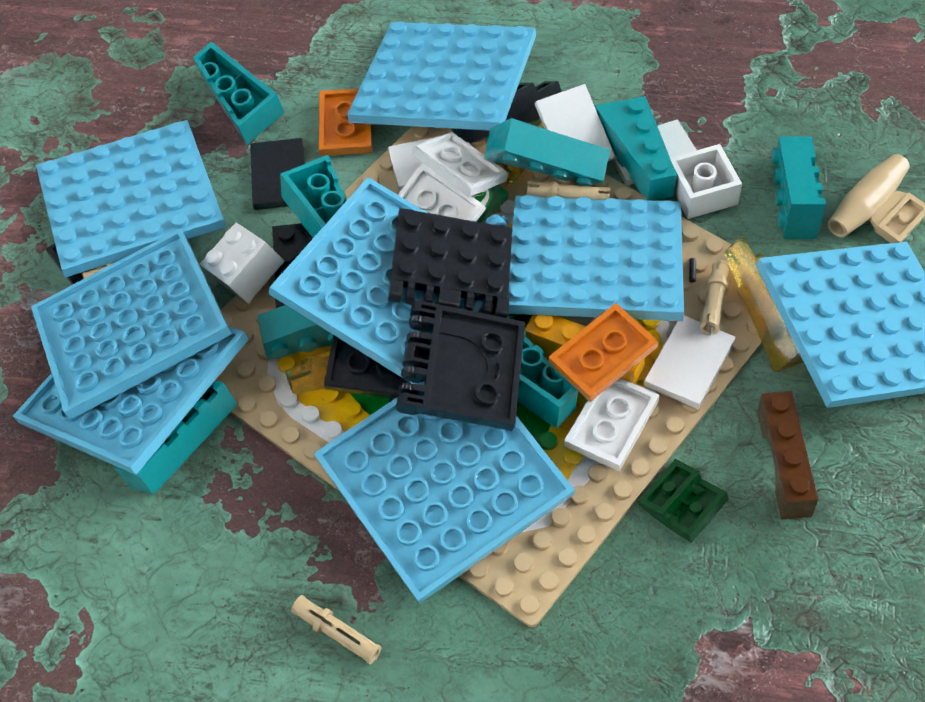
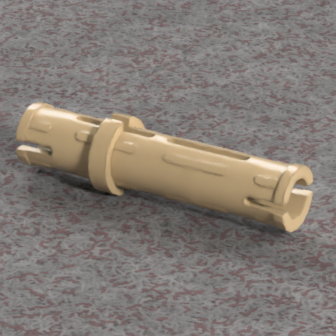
M528 180L527 195L536 197L560 196L570 199L587 197L591 200H606L610 196V187L561 184L557 180H553V183Z
M720 260L719 269L718 261L713 263L711 277L706 283L707 297L700 330L707 335H711L712 326L713 335L718 333L724 297L729 291L728 276L731 267L729 263Z
M303 595L299 596L294 602L291 612L312 625L313 630L318 634L323 632L343 647L367 661L370 665L379 656L382 649L380 645L375 644L355 629L334 617L333 611L328 608H320Z

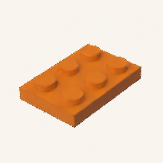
M359 88L320 91V156L328 154L333 156L372 153V124L349 123L347 116Z
M615 303L549 356V363L591 402L658 347V341Z

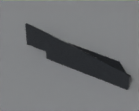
M544 81L536 87L534 82L520 83L506 120L513 118L529 123L540 119L535 102L562 92L559 82ZM451 128L454 134L465 142H469V144L489 137L490 132L488 130Z

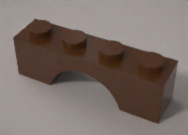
M792 391L761 394L757 414L762 436L768 439L773 454L775 494L781 519L812 517L818 502V496Z

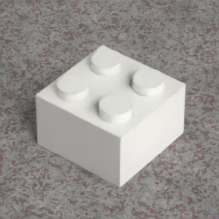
M720 144L670 158L677 174L674 194L678 202H681V208L687 219L738 205L742 183Z
M236 222L216 246L207 253L200 265L220 284L248 304L284 263V260L265 241Z

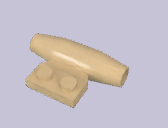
M893 154L871 169L842 199L828 221L829 230L837 237H845L869 220L875 229L874 232L889 243L903 242L925 218L924 202L910 192L896 191L909 170L910 165L907 159L902 155Z

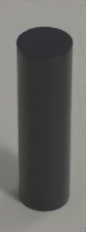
M695 258L689 259V282L691 283L696 282Z

